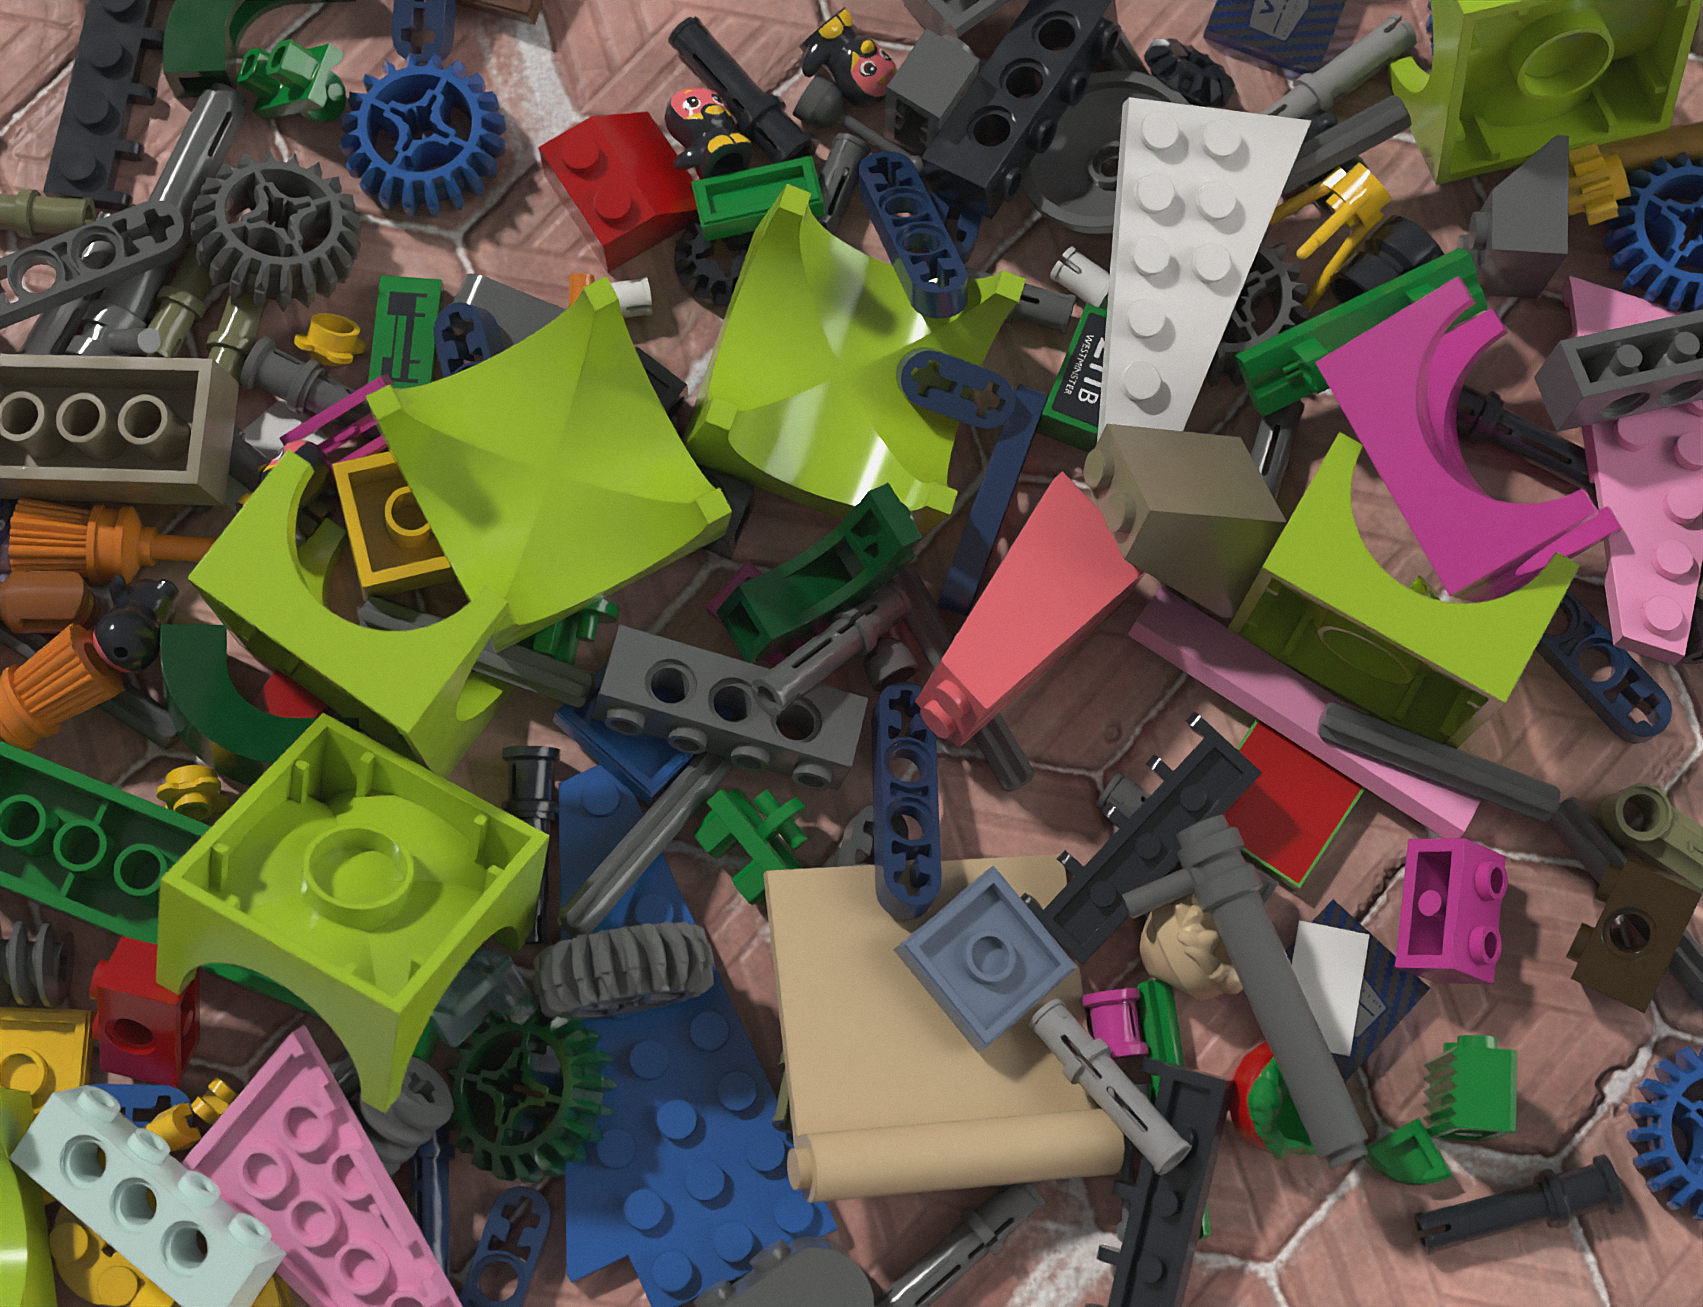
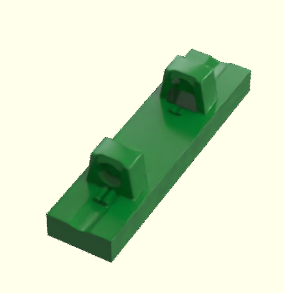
M1459 247L1236 354L1238 365L1255 410L1264 417L1314 392L1319 394L1329 389L1330 387L1315 363L1316 361L1408 307L1407 300L1413 304L1457 276L1465 284L1475 304L1463 311L1452 322L1445 333L1452 330L1453 325L1487 310L1488 306L1478 281L1471 253Z

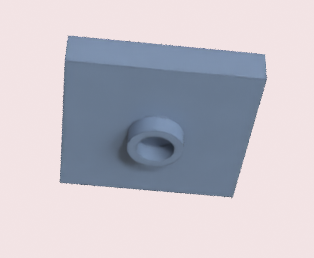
M994 865L893 949L977 1053L991 1045L1077 968Z

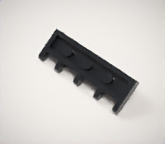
M158 0L88 1L43 189L46 197L91 198L95 208L118 212L132 207L133 197L123 192L114 191L120 161L140 162L145 151V147L142 144L126 140L133 105L153 106L157 99L158 91L151 86L139 84L146 50L163 51L165 31L152 28Z
M1195 711L1188 717L1186 723L1203 740L1174 771L1155 754L1145 763L1163 783L1129 819L1111 802L1101 810L1119 829L1085 866H1082L1066 850L1056 858L1074 875L1073 879L1044 909H1042L1040 903L1033 896L1024 892L1020 897L1050 935L1082 965L1130 916L1122 894L1167 876L1180 862L1177 852L1181 850L1176 835L1203 820L1224 815L1262 775V772Z
M1144 1056L1141 1070L1150 1075L1161 1076L1154 1107L1192 1148L1177 1166L1163 1175H1158L1154 1170V1166L1143 1155L1136 1184L1123 1180H1114L1112 1194L1132 1200L1121 1249L1108 1245H1099L1096 1259L1117 1266L1107 1307H1182L1235 1080ZM1133 1115L1145 1130L1148 1131V1127L1137 1115ZM1085 1304V1307H1105L1100 1304Z

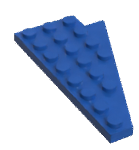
M602 764L558 783L561 909L644 816L635 794ZM662 852L590 934L598 933L601 930H613L624 926H639L646 923L660 924L668 921L672 923L685 921L689 924H695ZM561 929V941L574 939ZM715 965L712 968L714 985L699 997L688 998L685 1002L673 1003L667 1007L653 1008L645 1012L639 1011L601 1019L589 1018L584 1020L583 1028L593 1029L598 1035L602 1036L595 1050L607 1052L613 1059L601 1072V1077L613 1079L618 1087L610 1092L603 1093L602 1104H607L615 1113L608 1118H597L595 1126L600 1130L604 1139L597 1143L583 1141L588 1160L582 1161L579 1164L567 1162L565 1175L567 1275L571 1283H575L629 1257L651 1307H680L696 1299L715 1283L723 1279H728L731 1282L752 1271L753 1267L750 1264L752 1258L777 1240L783 1239L786 1245H788L798 1237L812 1236L822 1238L838 1230L826 1202H806L801 1190H793L791 1187L787 1161L790 1149L794 1148L793 1135L781 1132L772 1126V1118L776 1112L778 1099Z

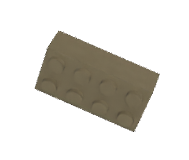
M0 354V499H19L22 497L52 501L224 506L239 383L214 359Z

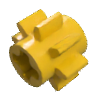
M1596 142L1569 151L1568 216L1583 212L1586 214L1589 226L1618 217L1616 201L1630 196L1628 181L1618 153L1614 152L1603 156L1602 153L1600 154Z

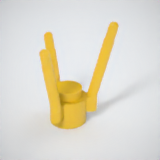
M1358 163L1348 173L1338 166L1323 181L1276 206L1268 226L1273 225L1332 192L1333 195L1325 203L1334 214L1296 252L1298 259L1305 260L1343 224L1351 229L1357 223L1311 287L1307 300L1301 303L1310 308V311L1330 286V276L1353 254L1366 234L1384 218L1380 209L1392 199L1379 180L1361 163Z

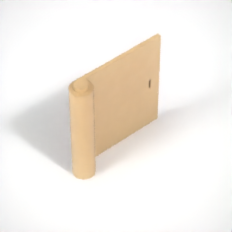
M1060 854L941 861L942 882L939 894L924 915L909 920L893 917L878 902L875 891V865L766 871L763 874L794 1148L790 1149L788 1154V1176L793 1190H801L806 1202L815 1203L1113 1175L1121 1170L1124 1160L1123 1132L1113 1123L1106 1112L1099 1108L1098 1103L1080 1083L1071 1084L1062 1073L1064 1065L1042 1039L1028 1027L1030 1019L1041 1007L1049 1001L1059 998L1064 1003L1065 1008L1088 1032L1085 1007H1083L1081 997L1083 996L1079 963L1070 952L1055 939L1077 968L991 1045L977 1053L893 950L993 865L1019 897L1025 892L1033 896L1040 903L1042 909H1044L1067 885L1065 867L1056 859ZM906 863V868L897 883L906 886L907 895L916 896L919 889L912 887L910 883V867L913 863ZM1071 1042L1070 1045L1074 1048V1050L1093 1069V1065L1079 1052V1049Z

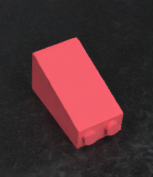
M1063 471L1053 479L915 701L921 708L922 719L929 729L940 738H949L958 749L1116 612L1146 574V572L1124 560L1111 531L1107 528L1101 511Z

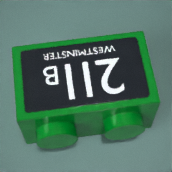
M1086 303L1043 410L1038 434L1089 453L1095 448L1098 438L1107 311Z

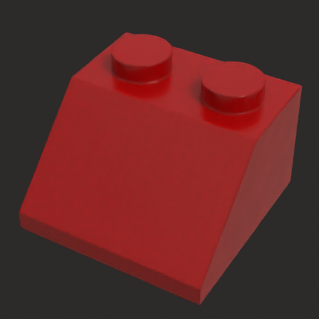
M648 111L591 116L538 147L546 179L607 273L687 227L689 220L696 221L699 219L691 183L694 180L687 170L675 169L672 166L677 155Z

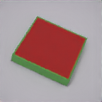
M1256 718L1236 749L1262 772V775L1224 815L1229 827H1237L1243 839L1245 847L1240 850L1242 856L1297 892L1364 792L1365 787Z

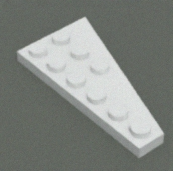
M1130 97L1123 103L1097 442L1106 424L1174 431L1184 430L1311 120Z

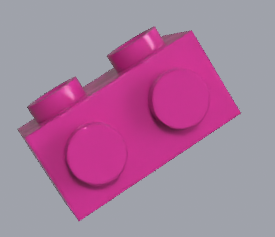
M1466 838L1408 839L1395 968L1435 983L1494 984L1495 964L1500 958L1502 947L1499 934L1501 901L1506 893L1508 884L1505 869L1506 856Z

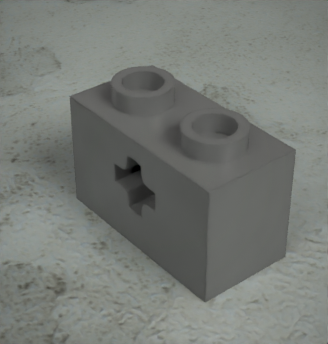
M926 28L887 85L883 136L885 139L912 155H923L978 76L980 59L974 56L972 50L964 42L950 35L941 37Z

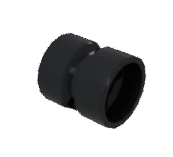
M1392 215L1365 241V252L1356 251L1330 276L1329 285L1333 295L1341 305L1445 254L1427 231L1415 222L1403 216Z

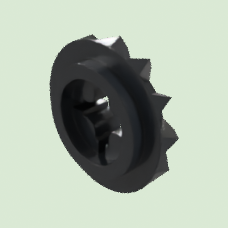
M1154 39L1144 54V60L1150 68L1151 75L1164 81L1181 93L1190 104L1201 107H1224L1229 103L1234 94L1235 83L1231 76L1226 74L1224 66L1211 60L1209 54H1203L1196 50L1192 44L1184 45L1177 39Z
M700 219L696 221L689 220L685 231L676 240L674 254L676 274L683 287L692 296L705 303L720 306L729 305L754 231L722 238V242H726L729 251L739 250L741 253L732 257V266L729 267L730 277H725L724 269H720L717 260L707 261L705 258L714 254V244H717L716 239L704 242Z

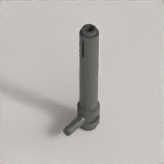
M213 83L210 90L202 91L148 201L155 199L167 201L174 205L183 216L188 232L191 228V223L194 222L191 219L193 203L197 200V196L201 195V187L205 183L206 178L216 177L247 114L243 108L246 102L245 97L232 87L221 83ZM160 220L153 221L148 225L150 228L148 236H152L156 243H162L168 239L166 236L167 228H164ZM129 237L126 247L130 257L137 254L131 237ZM174 260L104 288L99 300L90 301L81 319V323L85 328L81 335H73L64 355L129 357L130 354L154 353L157 351L161 344L160 335L155 329L148 328L144 321Z
M1218 815L1184 829L1176 835L1181 850L1177 852V857L1183 869L1122 894L1131 919L1194 893L1202 912H1209L1318 1159L1325 1157L1330 1169H1333L1368 1154L1363 1140L1369 1137L1259 894L1263 884L1254 864L1246 865L1240 850L1245 847L1238 828H1230L1225 815Z

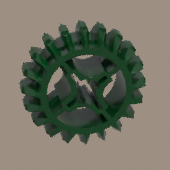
M526 1000L514 1002L512 1009L501 1006L496 1009H490V1023L480 1020L475 1023H469L474 1041L472 1043L460 1041L453 1044L458 1054L462 1057L458 1066L453 1065L442 1069L448 1077L454 1079L453 1090L449 1091L455 1111L445 1124L450 1130L461 1132L454 1147L458 1148L462 1153L472 1154L471 1164L477 1169L488 1172L493 1171V1175H496L497 1179L512 1182L520 1178L522 1182L538 1183L543 1180L544 1174L545 1176L557 1178L566 1175L567 1162L579 1164L582 1161L588 1160L583 1141L597 1143L603 1140V1135L595 1126L597 1118H608L615 1114L611 1107L607 1104H602L603 1093L610 1092L618 1087L613 1079L601 1077V1072L613 1061L607 1052L595 1050L602 1036L598 1035L593 1029L583 1028L584 1020L582 1018H560L559 1016L551 1019L544 1016L539 1003L536 1006L535 1003ZM511 1056L509 1062L503 1067L504 1063ZM560 1065L563 1072L564 1085L560 1078ZM514 1084L525 1087L530 1085V1089L544 1093V1097H526V1093L515 1091L513 1086ZM557 1113L551 1124L543 1132L547 1120Z

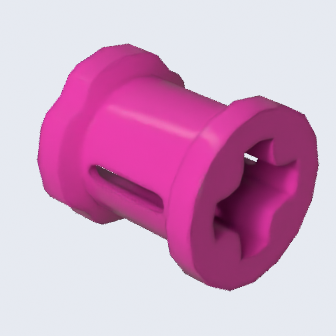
M1139 988L1109 990L1081 996L1083 1007L1090 1009L1094 1040L1102 1038L1112 1050L1109 1056L1112 1060L1149 1054L1147 1043L1140 1041L1135 1002L1140 999Z

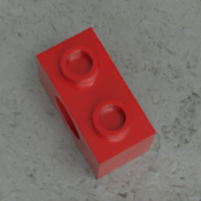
M121 936L110 960L102 959L97 964L90 984V998L97 1000L98 1006L92 1028V1040L99 1042L100 1070L178 1089L200 1041V966L197 967L195 978L177 995L156 983L158 945Z

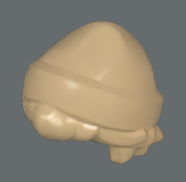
M1194 893L1150 911L1141 935L1140 956L1144 967L1152 977L1190 994L1199 1001H1207L1224 993L1234 995L1243 989L1210 913L1202 912Z

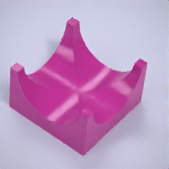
M1457 276L1315 363L1448 595L1480 603L1504 597L1531 582L1543 570L1556 551L1572 559L1623 530V527L1610 506L1597 510L1584 489H1580L1568 496L1542 503H1507L1496 501L1490 497L1469 472L1461 454L1457 437L1456 418L1459 397L1464 382L1477 360L1492 344L1508 332L1496 311L1491 308L1469 322L1445 333L1452 322L1463 311L1475 304L1465 284Z

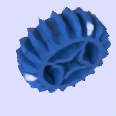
M409 52L405 61L406 68L396 70L395 65L385 59L383 65L385 77L379 80L372 75L364 74L362 82L367 94L349 92L348 103L353 112L341 114L340 125L346 135L340 137L339 144L343 155L350 157L346 162L350 176L354 179L361 178L359 184L366 196L372 197L380 193L379 200L381 205L388 211L402 200L404 212L411 218L417 213L420 204H427L430 214L437 218L441 211L440 202L450 200L452 206L461 211L464 206L462 192L467 190L476 196H482L484 186L479 176L496 178L499 169L497 162L493 158L503 157L506 152L505 141L500 135L504 134L507 128L504 116L496 113L500 108L496 94L493 91L485 92V81L479 73L466 77L465 65L458 59L444 70L442 59L435 52L428 60L426 66H419L416 56ZM454 106L461 110L472 122L468 142L459 139L456 130L449 127L452 122L450 112ZM380 129L389 132L391 140L397 143L394 148L397 157L392 165L384 161L375 151L376 139ZM424 131L434 132L432 136L426 138L424 135ZM421 133L423 139L415 140L413 139V137L416 134ZM442 165V167L435 170L426 171L433 166Z
M1683 152L1676 158L1675 168H1673L1661 156L1652 164L1651 173L1640 168L1635 170L1628 178L1630 196L1616 201L1618 217L1604 221V226L1611 231L1604 237L1602 248L1617 252L1609 262V271H1626L1628 273L1627 278L1622 283L1623 291L1633 290L1636 286H1639L1645 291L1642 299L1650 303L1654 302L1656 298L1663 300V306H1666L1667 310L1671 312H1676L1681 304H1683L1687 313L1703 310V273H1690L1679 269L1684 266H1694L1703 270V158L1699 160L1697 166H1693L1686 152ZM1671 198L1691 200L1695 203L1681 204ZM1695 220L1697 222L1696 226L1690 234L1692 238L1685 248L1680 251L1679 246L1685 238L1683 233L1692 221ZM1648 239L1655 243L1659 250V255L1654 251Z
M1702 1045L1699 1056L1691 1047H1686L1676 1051V1064L1668 1059L1658 1061L1654 1065V1069L1659 1081L1646 1078L1639 1082L1637 1088L1650 1103L1636 1102L1629 1105L1628 1113L1634 1118L1643 1120L1644 1127L1629 1130L1626 1136L1629 1142H1644L1647 1153L1634 1157L1632 1164L1636 1168L1653 1165L1656 1173L1646 1183V1188L1651 1192H1655L1670 1185L1672 1188L1668 1194L1666 1205L1672 1210H1677L1685 1206L1690 1200L1691 1218L1697 1221H1703V1102L1701 1100L1690 1102L1681 1095L1691 1084L1697 1080H1703ZM1672 1123L1684 1133L1687 1141V1149L1682 1160L1673 1142Z

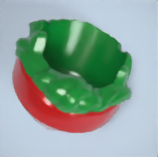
M1264 1042L1241 1057L1227 1076L1228 1079L1235 1080L1228 1109L1233 1125L1247 1144L1256 1149L1272 1153L1276 1160L1284 1159L1288 1153L1315 1155L1314 1147L1267 1042Z

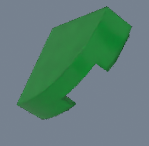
M1419 1118L1366 1146L1368 1154L1362 1156L1376 1172L1401 1184L1414 1186L1429 1185L1452 1177L1450 1170Z

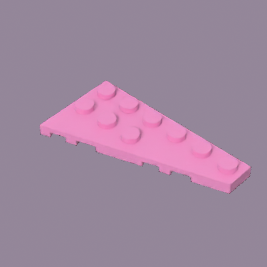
M1569 276L1561 287L1564 307H1569L1572 333L1568 339L1685 313L1678 310L1671 312L1667 310L1666 306L1653 302L1650 303L1644 299ZM1703 399L1582 427L1590 483H1595L1598 507L1601 509L1605 506H1610L1623 527V530L1603 540L1608 568L1603 577L1613 646L1672 665H1676L1685 656L1703 562Z
M303 1025L296 1029L181 1164L188 1170L199 1172L210 1178L221 1191L220 1197L237 1212L255 1217L270 1230L271 1240L287 1253L275 1272L311 1307H463L306 1026Z

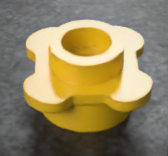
M331 313L314 314L310 319L307 333L297 334L294 340V344L298 348L309 351L311 359L323 365L333 367L352 363L353 356L355 354H364L367 347L366 343L358 338L360 328L355 322L346 317Z
M188 765L176 768L166 775L165 784L160 785L156 790L157 799L165 801V808L197 821L204 820L213 813L222 812L229 806V798L221 795L219 792L221 790V781L218 779L217 773L206 766Z

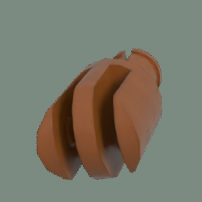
M14 570L10 576L5 578L4 583L0 582V621H4L12 633L59 634L71 623L79 624L87 630L97 623L100 615L99 601L85 580L77 572Z

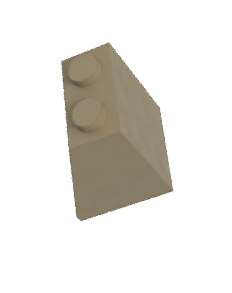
M1106 424L1095 448L1089 452L1085 460L1082 472L1085 482L1090 488L1105 519L1107 528L1111 531L1124 560L1219 616L1234 618L1287 524L1241 437Z

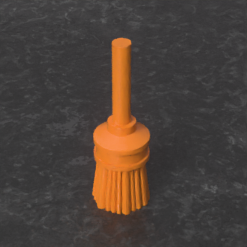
M20 497L10 520L11 529L9 532L10 545L8 555L12 571H71L79 573L82 578L89 577L92 583L112 581L116 574H120L124 577L127 585L133 581L141 566L153 567L157 560L200 562L218 538L158 534L156 527L143 526L135 507L132 505L112 508L108 507L107 504L97 503L90 510Z
M71 623L22 666L13 664L3 670L2 676H0V741L29 752L44 737L50 738L57 734L61 729V722L125 691L119 671L109 666L94 648L92 630H87L79 624Z

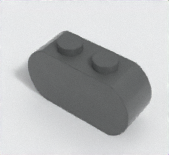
M812 1236L798 1237L788 1245H786L783 1239L773 1242L750 1261L753 1267L752 1271L732 1285L728 1279L715 1283L701 1293L694 1301L696 1307H874L870 1284L855 1259L840 1245L824 1238Z

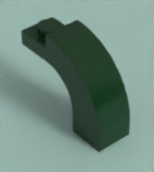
M175 0L164 33L163 74L176 99L199 98L203 90L211 89L213 83L225 84L236 90L238 47L247 29L259 17L273 9L286 5L356 2V0Z
M888 482L868 491L845 519L816 544L786 563L739 584L718 608L716 613L745 661L753 664L831 622L833 615L841 609L854 607L887 583L916 557L912 549L923 536L915 525L911 511L899 500Z
M161 624L162 692L166 709L178 735L187 747L209 767L241 784L252 786L318 718L275 716L263 712L248 703L235 689L228 673L227 629L224 625ZM334 718L359 732V718Z

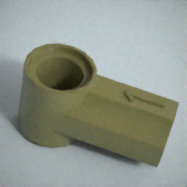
M1634 784L1605 797L1601 801L1595 813V820L1618 848H1628L1657 868L1703 889V826L1672 807L1667 796L1659 788L1650 784ZM1626 801L1634 803L1642 812L1644 824L1640 832L1631 829L1623 818V806Z

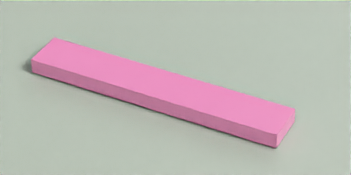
M1160 586L1128 633V636L1444 839L1460 838L1482 801L1478 797L1321 738L1317 734L1318 721L1329 702H1338L1350 707L1349 705L1163 586Z

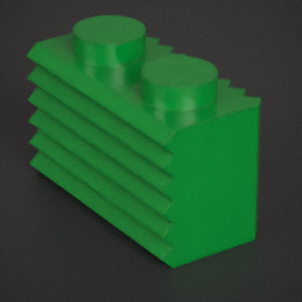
M1483 1035L1457 1036V1042L1444 1043L1443 1053L1424 1064L1430 1073L1423 1078L1429 1084L1423 1091L1429 1098L1423 1106L1429 1112L1422 1118L1428 1124L1425 1129L1430 1138L1488 1142L1516 1133L1517 1050L1499 1049L1497 1037Z

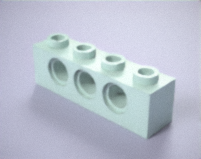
M88 1085L52 1093L10 1156V1159L182 1307H250L287 1254L271 1240L270 1230L255 1217L237 1212L220 1197L221 1191L210 1178L199 1172L188 1170L169 1154V1145L159 1135L150 1130L138 1128L119 1112L120 1104L109 1093ZM98 1145L106 1155L107 1165L105 1170L100 1166L97 1159ZM148 1187L153 1191L157 1200L156 1213L150 1209L147 1203L146 1193ZM197 1230L201 1231L207 1240V1257L201 1253L197 1246Z

